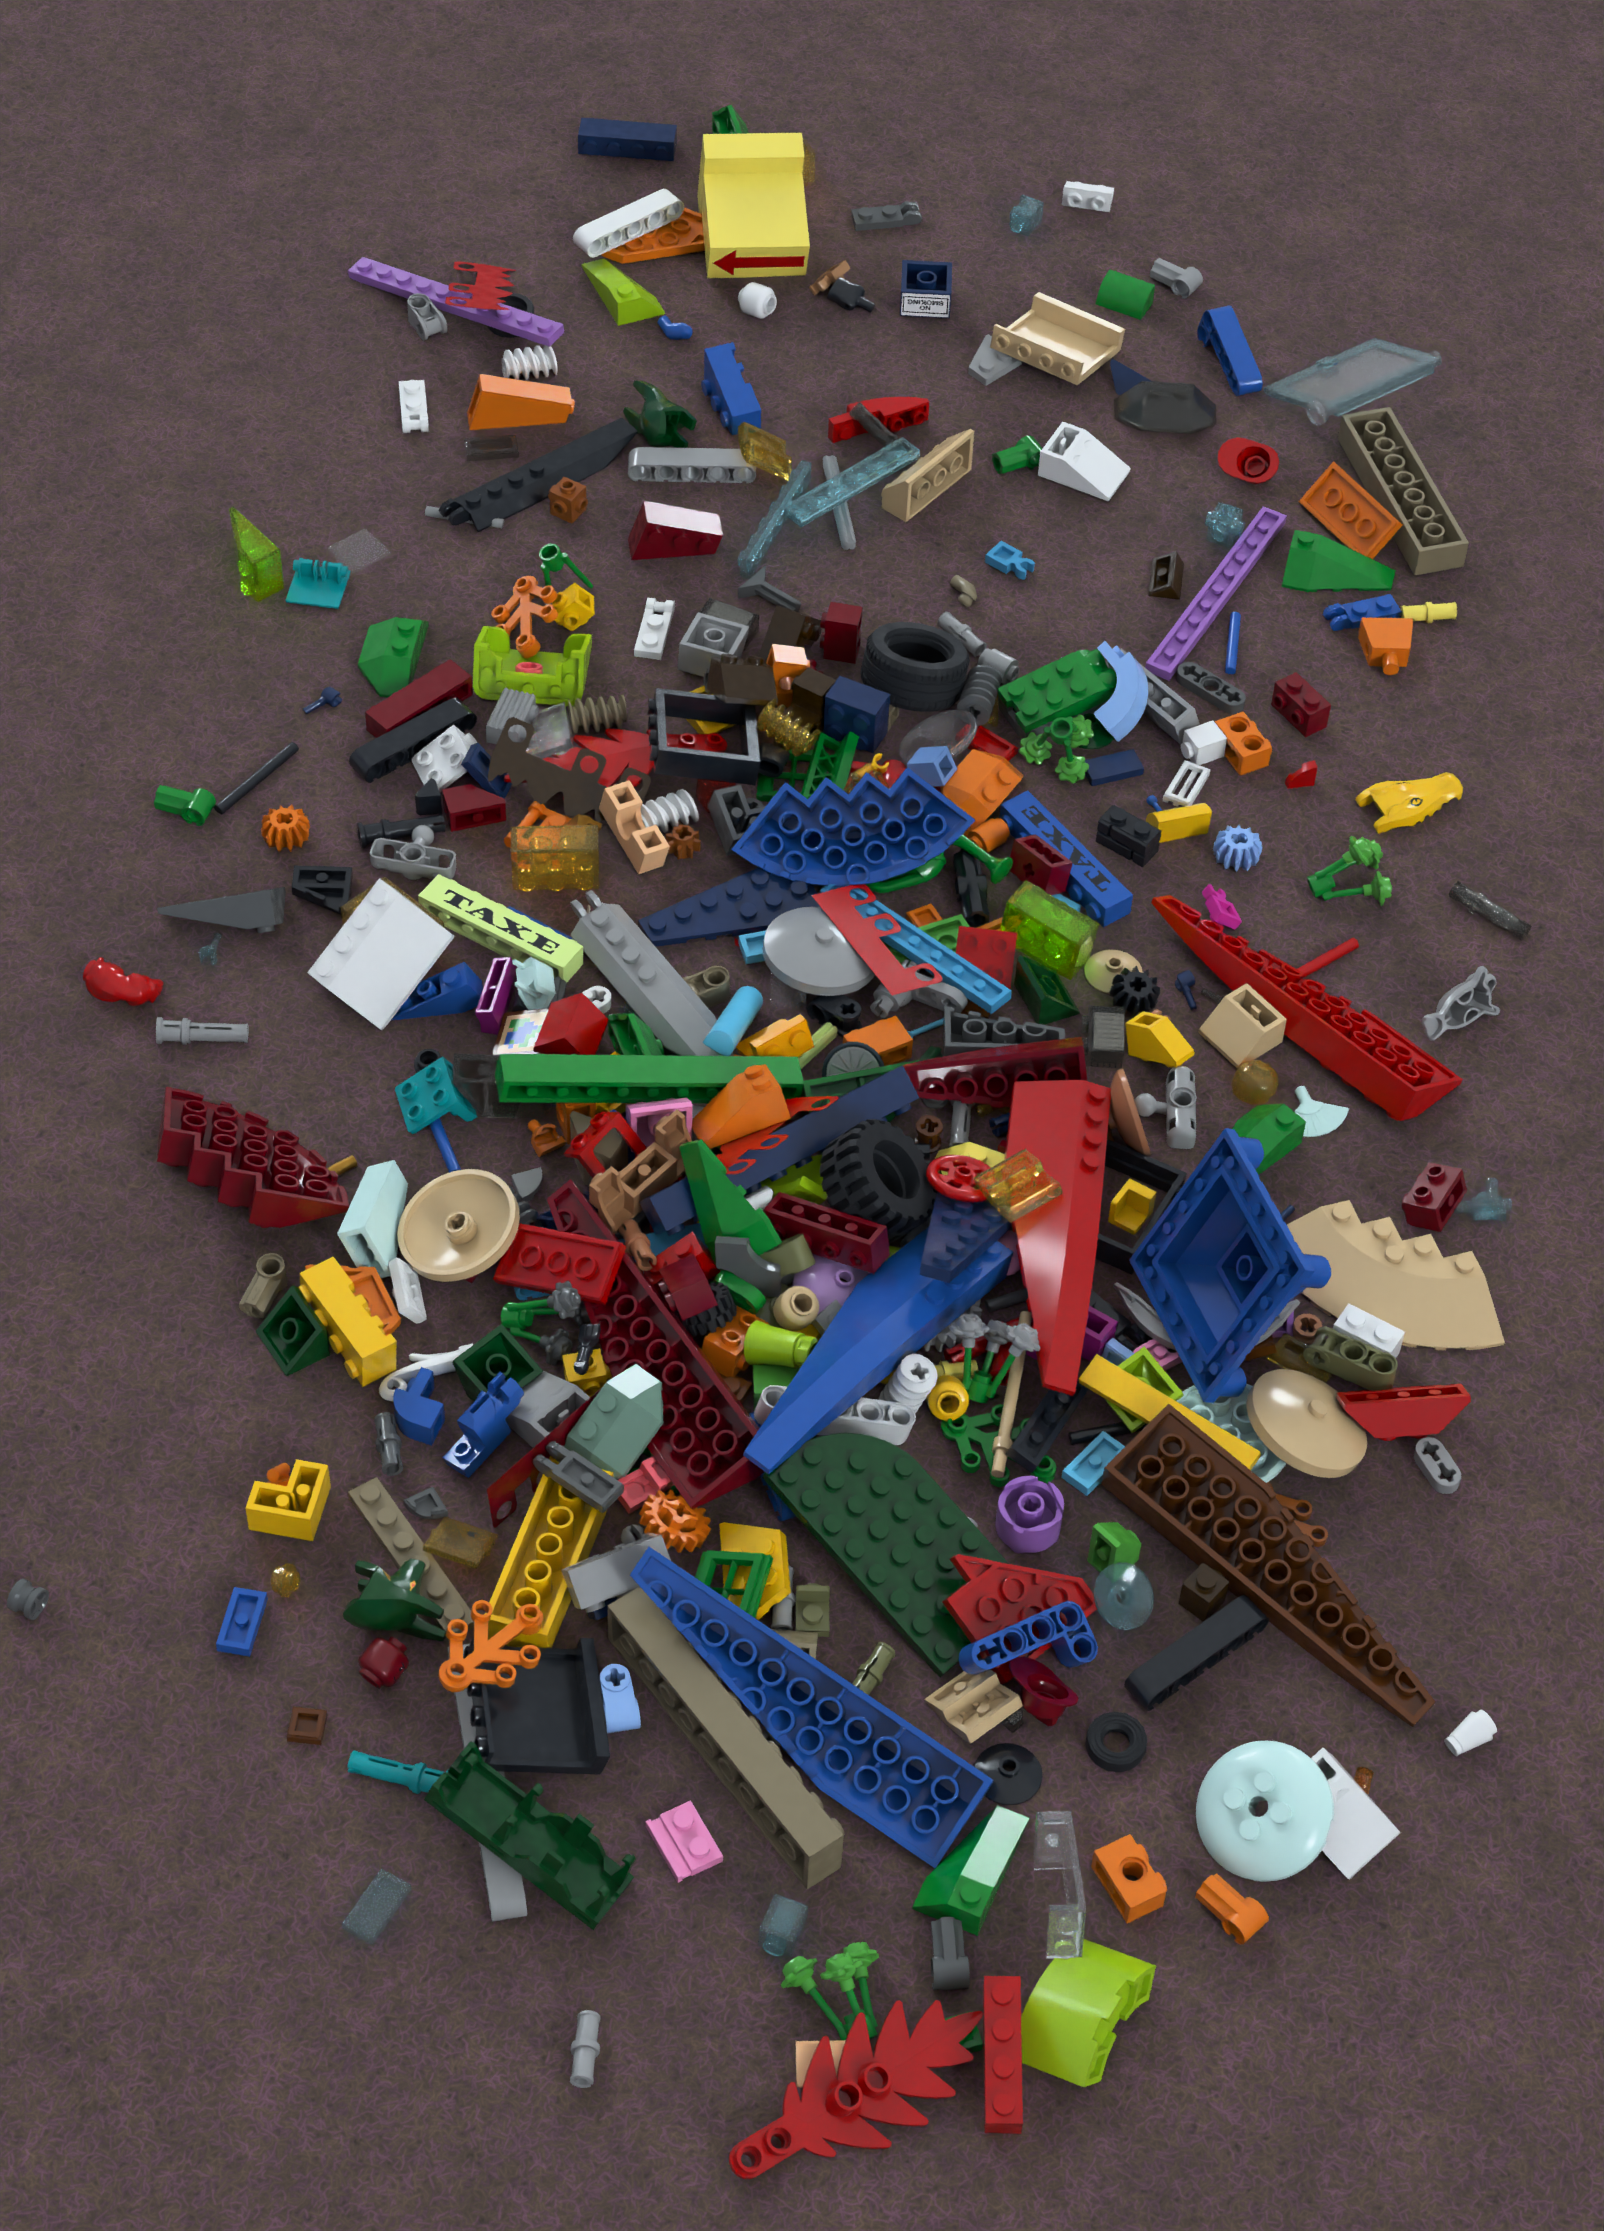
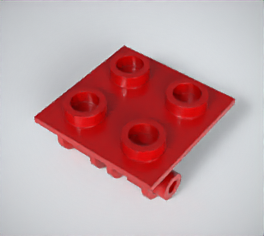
M959 926L956 954L1011 989L1017 933Z

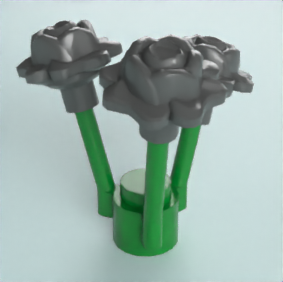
M569 1281L556 1283V1290L547 1299L521 1303L508 1302L501 1311V1323L505 1328L510 1329V1334L538 1343L539 1347L546 1349V1363L556 1366L559 1360L563 1361L562 1355L572 1353L573 1343L568 1339L569 1332L560 1328L551 1337L545 1335L540 1337L523 1330L532 1325L534 1315L559 1314L561 1319L566 1317L573 1318L579 1328L581 1324L587 1325L590 1319L584 1302L578 1294V1290L572 1288Z

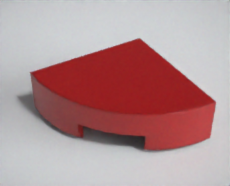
M1316 761L1303 763L1302 768L1293 774L1290 773L1285 780L1287 789L1314 786L1318 768Z

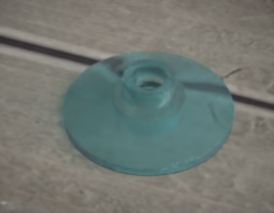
M1129 1563L1112 1564L1099 1574L1094 1586V1600L1101 1617L1111 1626L1122 1630H1130L1141 1626L1149 1618L1154 1605V1593L1149 1579L1136 1566ZM1116 1593L1120 1595V1603L1117 1600Z

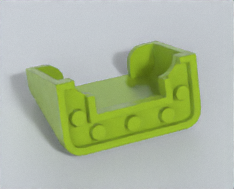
M483 626L474 644L473 689L476 695L487 700H499L503 689L507 688L508 690L513 689L514 691L533 693L536 704L568 706L569 699L571 705L574 706L575 700L577 698L581 700L583 697L592 648V635L572 634L565 641L563 653L538 651L531 658H523L518 650L510 649V638L504 629ZM522 662L539 663L543 666V674L515 672V666Z

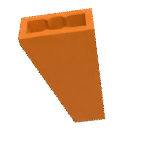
M479 374L467 412L469 430L566 423L568 415L574 411L575 401L571 399L569 387Z

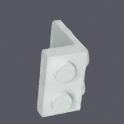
M452 725L412 757V763L423 784L425 785L432 778L436 781L439 791L442 792V789L447 788L465 774L467 770L461 763L470 746L477 743L475 738L470 733L465 735L455 725Z

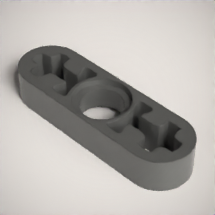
M1184 662L1178 666L1176 680L1181 686L1226 713L1237 714L1243 711L1246 696L1241 690L1196 663ZM1205 686H1214V687H1216L1218 690H1216V691H1208V690H1206L1204 687H1205Z

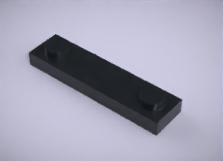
M1077 1379L1076 1391L1073 1396L1049 1389L1006 1452V1455L1033 1473L1088 1391V1388L1081 1385Z

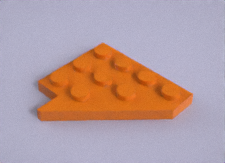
M684 208L682 215L678 219L601 254V256L625 264L705 251L702 214Z

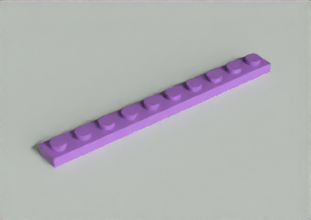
M362 257L348 270L349 278L407 299L416 293L425 294L437 309L549 347L564 333V327L561 323L502 303H497V305L510 310L445 304L446 297L472 299L473 294L450 291L448 285ZM461 299L450 300V302L454 304L467 303L466 301Z
M1264 506L1261 508L1148 659L1145 666L1147 670L1168 681L1172 678L1178 666L1184 662L1285 525L1287 515Z

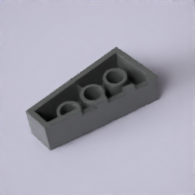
M944 1006L943 1056L1016 1044L1065 1039V1029L1031 1022L1018 1025L1010 1021V1018L999 1016L997 1021L982 1018L979 1012L969 1011L968 1015L955 1013V1008Z

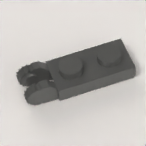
M905 201L900 206L886 205L851 209V218L855 231L903 227V225H914L922 222V215L918 211L919 206L917 202Z
M550 1442L546 1446V1451L553 1459L559 1462L558 1465L540 1454L533 1459V1465H535L537 1470L545 1476L551 1477L552 1480L602 1514L624 1492L623 1483L575 1451H569L556 1442Z

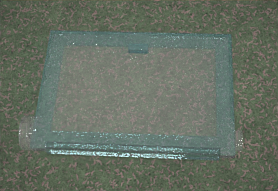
M1373 338L1333 357L1327 356L1316 361L1315 365L1264 387V393L1267 396L1306 408L1310 421L1314 425L1319 426L1326 423L1332 414L1339 417L1433 374L1434 368L1442 364V357L1436 350L1428 354Z

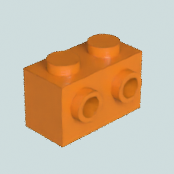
M739 1306L736 1307L737 1314L733 1316V1320L725 1322V1327H717L715 1332H710L704 1338L702 1351L715 1369L726 1377H734L740 1370L745 1371L750 1365L744 1357V1341L750 1325L756 1320L770 1325V1323Z

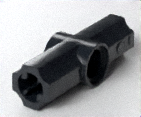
M961 849L953 856L956 874L955 892L959 894L957 902H961L963 917L968 925L977 928L989 923L986 875L981 872L979 860Z

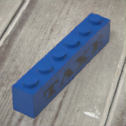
M1028 790L1001 804L999 818L1005 821L1009 827L1010 834L1015 839L1036 834L1073 862L1066 890L1074 902H1079L1083 906L1090 919L1096 920L1102 927H1105L1131 913L1133 894Z

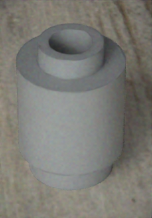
M986 648L981 653L977 666L989 665L996 668L1002 675L1001 683L1003 684L1014 681L1020 671L1018 660L997 649L991 650Z

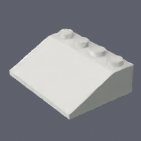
M379 878L307 973L376 1027L383 1030L455 936L395 888Z

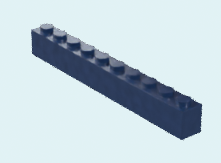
M902 1065L842 1095L826 1109L812 1111L773 1131L769 1135L786 1134L789 1137L772 1149L748 1150L738 1159H756V1163L742 1173L726 1174V1176L737 1187L741 1185L747 1192L745 1195H749L762 1188L761 1181L769 1178L773 1182L787 1175V1167L794 1164L797 1169L813 1161L812 1154L820 1151L822 1155L829 1142L860 1122L868 1119L887 1121L885 1116L894 1112L895 1116H898L912 1109L910 1103L918 1099L919 1096L904 1066ZM780 1138L768 1139L761 1143V1146L765 1147L777 1143L780 1140ZM737 1163L731 1166L728 1170H740L746 1167L748 1163ZM687 1177L639 1201L655 1235L667 1232L668 1236H671L685 1229L683 1222L691 1218L694 1223L699 1221Z

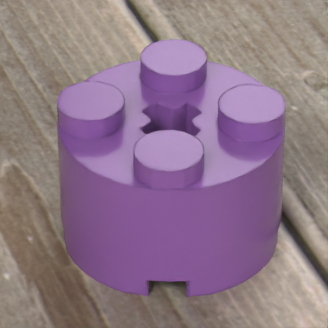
M1021 1476L1009 1481L1005 1485L998 1499L995 1526L1000 1539L1013 1552L1036 1553L1046 1550L1057 1542L1064 1512V1499L1060 1490L1048 1481V1484L1044 1483L1035 1476Z

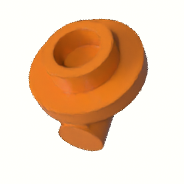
M281 1463L268 1470L267 1479L269 1482L266 1483L287 1486L290 1479V1466L287 1463Z

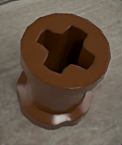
M933 1115L920 1117L916 1122L918 1135L915 1138L914 1144L929 1143V1139H931L930 1154L935 1153L941 1147L939 1135L943 1131V1123Z

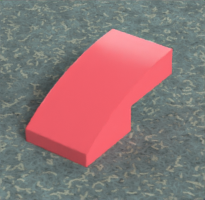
M652 1456L642 1461L639 1469L618 1479L624 1485V1492L618 1497V1500L628 1514L641 1508L650 1494L655 1496L658 1490L664 1493L674 1484L655 1457Z

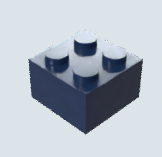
M839 676L825 696L823 733L836 741H842L848 732L851 731L859 736L856 749L874 753L888 733L890 694Z

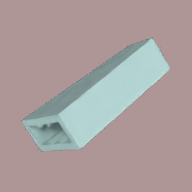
M395 1160L367 1167L337 1233L356 1267H375L380 1278L391 1276L388 1262L397 1256L398 1225L404 1211L408 1183Z

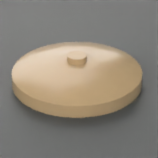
M464 1169L444 1174L422 1187L405 1207L397 1232L400 1251L412 1269L425 1278L435 1281L452 1282L473 1277L495 1264L511 1246L518 1231L520 1221L518 1202L509 1186L493 1173L478 1169Z
M1277 1369L1263 1374L1249 1391L1246 1408L1253 1429L1266 1447L1290 1466L1313 1476L1337 1478L1352 1472L1366 1453L1367 1436L1365 1429L1343 1409L1336 1399V1393L1338 1392L1325 1382L1300 1371Z

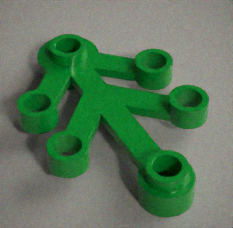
M1003 1404L994 1406L991 1413L973 1417L963 1414L954 1421L952 1419H948V1421L942 1420L941 1431L947 1439L956 1442L961 1456L962 1470L967 1473H975L980 1468L981 1457L977 1452L972 1451L970 1440L981 1446L990 1471L989 1480L991 1484L996 1487L1005 1486L1009 1481L1010 1475L1007 1467H1005V1477L997 1478L991 1474L994 1454L992 1453L993 1441L998 1436L999 1431L985 1433L979 1430V1428L991 1425L1000 1426L1001 1418L996 1416V1414H1002ZM1029 1418L1022 1420L1020 1426L1012 1428V1441H1015ZM958 1423V1424H961L962 1426H961V1427H955V1426H953L952 1424ZM1045 1455L1039 1465H1046L1048 1468L1044 1469L1037 1466L1033 1473L1030 1472V1476L1038 1477L1039 1481L1048 1483V1481L1051 1482L1055 1477L1056 1464L1051 1457ZM974 1460L976 1463L968 1464L966 1461Z

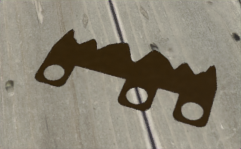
M509 718L491 755L488 782L493 781L497 775L508 773L513 787L526 780L530 794L540 805L561 791L564 796V812L566 816L583 815L594 809L595 820L597 822L604 821L605 818L599 810V805L604 789L607 787L599 784L598 781L606 765V758L601 754L583 748L578 752L571 771L527 753L526 749L534 734V727L517 718ZM513 725H521L525 728L527 734L522 742H513L509 738L508 731ZM585 756H593L597 759L599 766L594 773H585L581 769L580 762ZM626 768L619 783L625 782L631 775L639 776L643 780V788L637 793L643 802L650 786L651 778L649 775L636 769Z

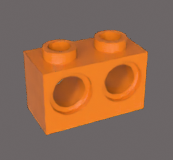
M1244 711L1215 721L1216 725L1227 737L1224 756L1240 776L1269 766L1272 753L1271 743L1263 737L1257 729L1255 722L1251 721Z

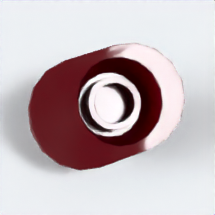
M1016 1657L1010 1661V1672L1022 1686L1021 1701L1023 1709L1045 1725L1053 1726L1058 1718L1062 1716L1066 1707L1077 1704L1079 1699L1077 1694L1044 1664L1028 1657Z

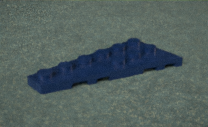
M758 867L638 920V927L656 947L686 943L690 939L705 937V940H713L718 935L732 934V937L766 931L775 918L787 911L802 907L820 906L811 896L818 894L813 885L798 880L792 881L771 874Z

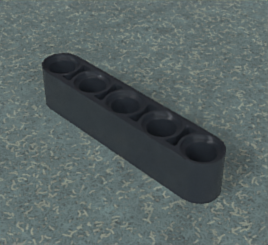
M449 699L357 748L351 754L349 764L368 783L374 782L373 779H379L397 769V766L402 767L411 762L412 757L452 725H455L463 733H465L464 730L466 729L471 730L477 722V716L460 699Z
M1241 1595L1135 1669L1125 1680L1124 1687L1147 1711H1151L1154 1709L1152 1705L1156 1702L1161 1704L1179 1691L1178 1687L1180 1685L1185 1687L1203 1674L1204 1668L1210 1669L1230 1655L1228 1651L1231 1649L1235 1651L1255 1637L1253 1635L1255 1632L1261 1633L1268 1625L1269 1618L1247 1595Z

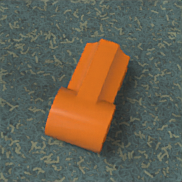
M1217 1873L1210 1875L1196 1892L1195 1898L1221 1920L1224 1931L1228 1935L1233 1934L1236 1937L1234 1941L1240 1945L1247 1942L1269 1921L1266 1910L1258 1901L1251 1897L1244 1898Z

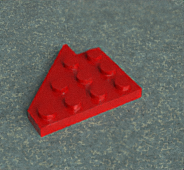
M961 1554L950 1558V1561L966 1583L942 1601L971 1643L1066 1601L1078 1604L1086 1618L1102 1606L1083 1578ZM1060 1612V1621L1062 1622V1624L1066 1626L1067 1619L1062 1612ZM1032 1624V1633L1036 1638H1039V1630ZM1004 1637V1646L1007 1650L1011 1651V1643ZM1049 1642L1018 1657H1028L1035 1660L1049 1649L1052 1644ZM988 1650L979 1653L982 1658L990 1656ZM1010 1661L990 1669L996 1673L1000 1684L1007 1683L1014 1677L1009 1669Z

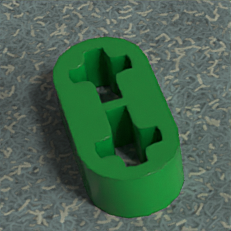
M721 1270L711 1281V1283L716 1282L717 1285L719 1283H723L724 1286L727 1285L735 1305L754 1315L767 1303L765 1296L760 1290L727 1270Z

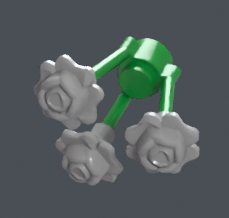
M975 1314L961 1315L958 1321H955V1324L950 1325L949 1329L954 1334L962 1337V1346L965 1347L962 1383L967 1390L970 1400L987 1403L989 1398L995 1397L999 1384L1015 1358L1020 1357L1023 1351L1033 1352L1034 1350H1040L1037 1329L1031 1328L1026 1323L1012 1327L993 1319L985 1326L986 1324L982 1322V1319ZM984 1336L988 1340L985 1349L988 1352L982 1370H976L971 1375L972 1348L975 1347V1339ZM1012 1342L1009 1349L1010 1354L992 1382V1376L988 1372L994 1354L998 1353L1000 1345Z

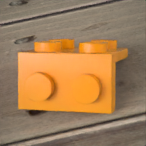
M799 1014L789 1021L779 1019L739 1042L736 1049L741 1056L800 1057L808 1050L814 1048V1043L807 1020Z

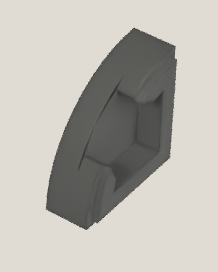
M434 1487L404 1499V1506L407 1510L420 1518L441 1519L448 1516V1510Z

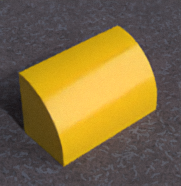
M1199 803L1149 813L1146 817V822L1161 830L1159 840L1161 843L1208 833L1212 810L1206 803Z

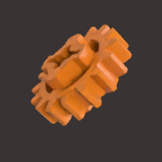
M658 1490L655 1496L650 1494L639 1512L642 1516L639 1523L646 1526L644 1533L661 1534L667 1550L670 1546H674L678 1553H681L684 1547L689 1552H693L695 1547L701 1548L711 1530L708 1526L711 1519L704 1517L706 1509L690 1508L681 1494L680 1496H675L673 1490H669L667 1495L661 1490Z

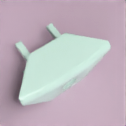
M532 957L527 958L523 963L516 959L512 960V964L517 966V982H515V987L518 988V994L527 1009L547 1008L556 994L553 968Z

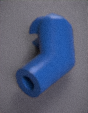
M662 316L657 321V324L669 339H689L692 336L693 330L686 323H672L667 316Z

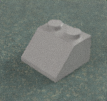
M698 612L679 643L678 670L704 677V673H706L707 669H710L711 657L721 658V654H732L741 659L749 626Z

